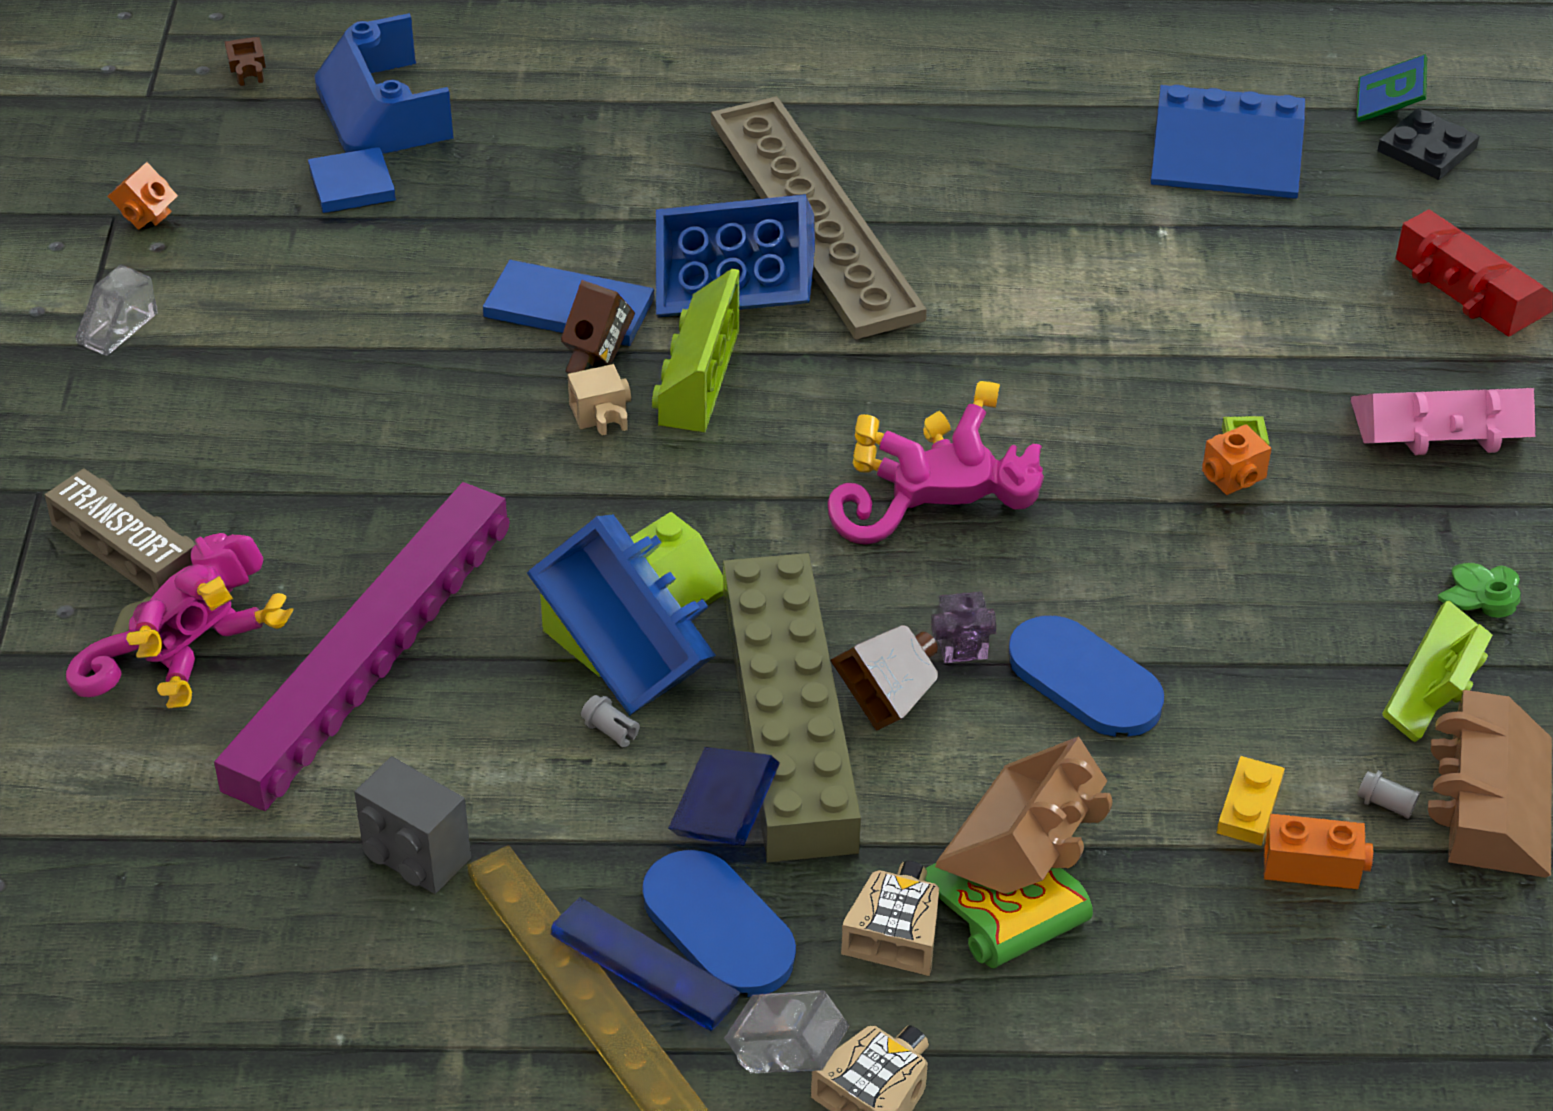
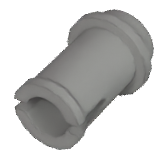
M594 695L582 708L581 717L585 719V725L590 729L596 727L616 741L621 747H626L630 744V741L625 736L634 740L639 732V723L613 707L611 699L607 696L600 698L598 695Z
M1379 770L1376 774L1367 771L1357 796L1365 799V805L1369 806L1372 802L1409 820L1420 792L1382 777L1383 772Z

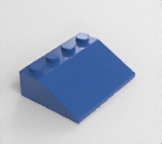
M1160 85L1151 185L1297 199L1305 121V98H1296L1291 95H1264L1252 91L1243 93L1222 91L1218 88L1200 89L1189 88L1183 85Z
M806 194L656 209L657 317L680 316L682 309L689 308L694 293L730 269L739 270V310L809 303L815 253L814 212Z

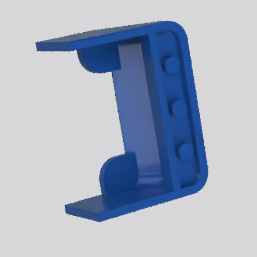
M409 13L369 22L360 21L354 23L345 31L315 74L316 91L345 153L380 147L382 154L454 138L448 87L412 94L407 85L397 80H387L376 84L371 73L416 64L412 19Z

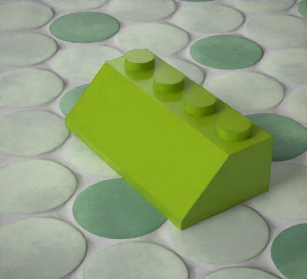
M730 269L694 293L689 308L682 309L679 322L680 334H673L670 348L671 359L664 360L661 372L662 384H656L653 391L652 408L658 409V426L706 432L739 333V270Z
M669 512L630 537L634 543L647 536L651 539L657 535L662 544L646 557V560L659 578L668 572H671L676 578L667 589L681 608L693 601L697 603L701 599L709 605L723 596V575L700 533L674 513ZM540 594L543 631L598 677H601L546 599Z

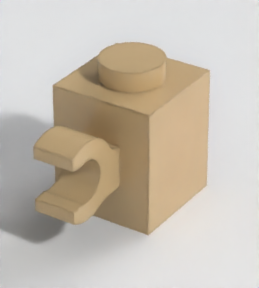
M614 364L568 374L569 405L580 429L597 426V430L601 435H607V424L612 422L618 423L622 431L628 429L626 403L631 402V391L627 379H620Z

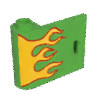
M936 863L925 868L927 870L925 881L935 883L939 887V899L969 923L971 937L968 938V945L972 955L979 963H985L990 968H996L1089 921L1093 915L1092 904L1086 890L1079 881L1062 868H1051L1043 881L1006 894L936 868Z

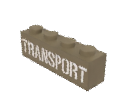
M85 468L44 494L51 524L151 596L171 576L183 568L193 565L190 555L192 548L196 544L192 539L185 535H179L169 528L162 518L152 516L142 509L133 498H126L113 489L106 479L97 478Z

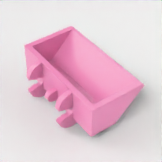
M1534 388L1377 393L1351 397V404L1364 443L1405 442L1415 456L1427 453L1429 441L1476 439L1487 453H1496L1501 447L1502 438L1535 437Z

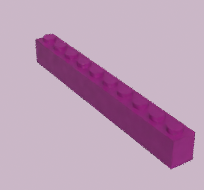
M462 482L214 761L220 792L262 811H266L277 797H282L287 792L291 781L301 769L312 763L318 749L330 736H334L339 731L343 720L354 707H358L364 702L372 686L379 678H383L388 674L396 658L404 649H409L412 646L420 630L428 621H433L436 618L444 602L451 594L459 591L468 574L474 567H479L492 546L505 537L510 523L507 517L506 498Z

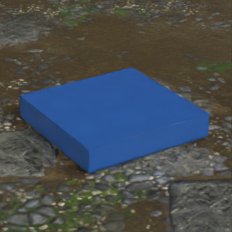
M380 147L308 159L309 171L323 213L396 200L395 189Z

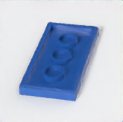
M509 260L483 305V317L563 333L580 282L584 280L618 292L635 312L634 318L621 345L630 346L654 300V288Z

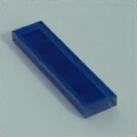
M581 897L552 923L550 935L709 1031H712L738 1002L740 994L738 990Z

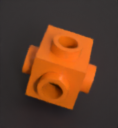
M146 162L130 174L107 197L119 208L122 215L139 230L150 221L156 226L172 212L168 205L178 195L172 190L168 182Z
M1245 424L1207 440L1202 471L1209 481L1214 482L1226 495H1229L1266 479L1272 448Z

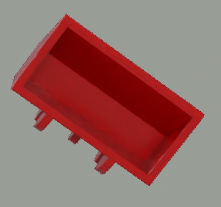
M1430 209L1403 223L1395 259L1412 270V278L1421 284L1430 282L1462 304L1463 313L1469 318L1476 319L1480 317L1509 337L1553 312V292Z

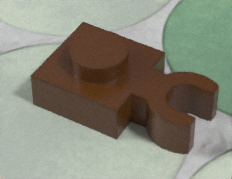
M260 37L224 41L231 73L236 72L237 83L240 86L245 85L244 79L249 76L257 77L258 83H263V68H266Z

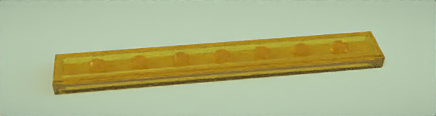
M507 845L468 864V875L641 1111H709L511 847Z

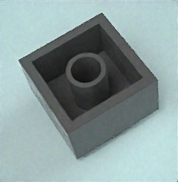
M393 756L354 791L363 852L374 863L385 864L400 873L411 885H420L436 894L471 859L466 804L463 796Z

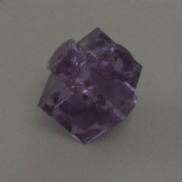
M982 591L939 596L938 614L931 615V629L933 638L939 640L944 663L988 659L989 637L992 634H996V617L993 608L987 609Z

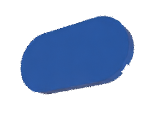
M1039 616L1023 622L1013 631L1009 641L1010 664L1015 674L1089 728L1098 733L1115 737L1116 732H1128L1127 737L1143 734L1158 723L1164 703V691L1158 679L1148 670L1078 622L1060 616Z
M684 850L668 854L650 867L643 881L644 908L648 916L712 986L721 992L734 996L736 991L747 993V997H758L772 993L787 982L792 973L796 955V944L792 932L725 861L708 852Z

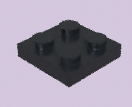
M1417 108L1379 139L1377 151L1440 180L1477 148L1480 136L1466 130L1463 126L1435 116L1430 111Z

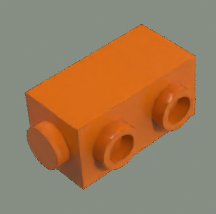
M1270 814L1264 841V880L1359 889L1363 871L1370 872L1373 862V844L1365 843V823Z

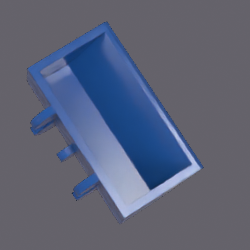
M614 514L596 516L531 568L527 574L630 716L683 682L716 656L691 622L708 608V605L701 599L697 603L693 601L681 608L667 587L676 578L671 572L659 578L646 560V557L662 544L657 535L651 539L647 536L634 543Z

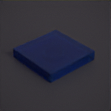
M704 747L668 829L677 836L744 846L780 762L768 754Z

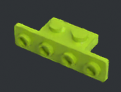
M1446 601L1440 606L1382 713L1383 717L1413 742L1421 739L1439 708L1451 700L1455 703L1459 702L1463 690H1471L1473 682L1470 681V678L1486 661L1488 654L1484 651L1493 635L1482 625L1474 622L1452 602Z

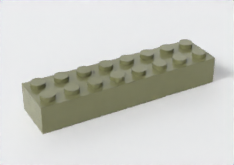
M809 553L723 560V597L767 862L859 854L861 815Z

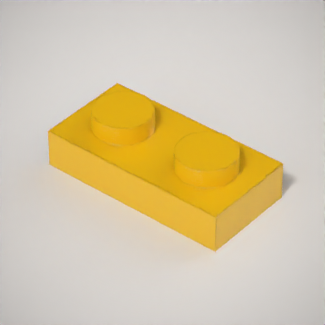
M1240 756L1216 833L1262 846L1285 768Z

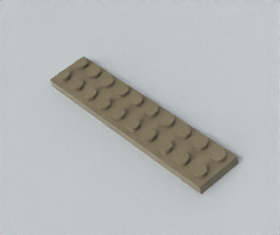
M777 96L711 112L712 126L761 199L806 194L814 212L815 253L812 276L855 340L926 321V307Z

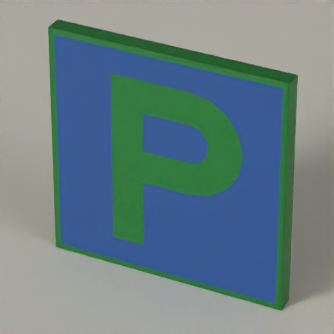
M1426 54L1360 76L1357 101L1358 122L1426 100L1428 61Z

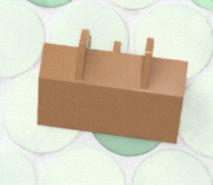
M1463 690L1458 711L1446 713L1436 721L1435 729L1446 734H1453V739H1431V752L1439 760V773L1442 775L1434 781L1433 791L1445 796H1451V801L1429 800L1428 813L1435 822L1450 827L1448 862L1545 878L1551 876L1552 737L1509 696Z
M1078 736L1005 765L939 857L935 867L1006 894L1043 881L1051 868H1070L1075 865L1083 853L1084 844L1081 837L1071 836L1080 823H1099L1106 818L1112 808L1110 793H1100L1107 783V779L1080 737Z

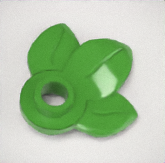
M1463 563L1452 568V577L1457 585L1438 594L1439 601L1442 603L1450 601L1461 610L1481 608L1482 612L1488 616L1506 617L1516 611L1517 605L1521 601V592L1517 587L1520 579L1513 569L1503 565L1488 570L1480 564Z

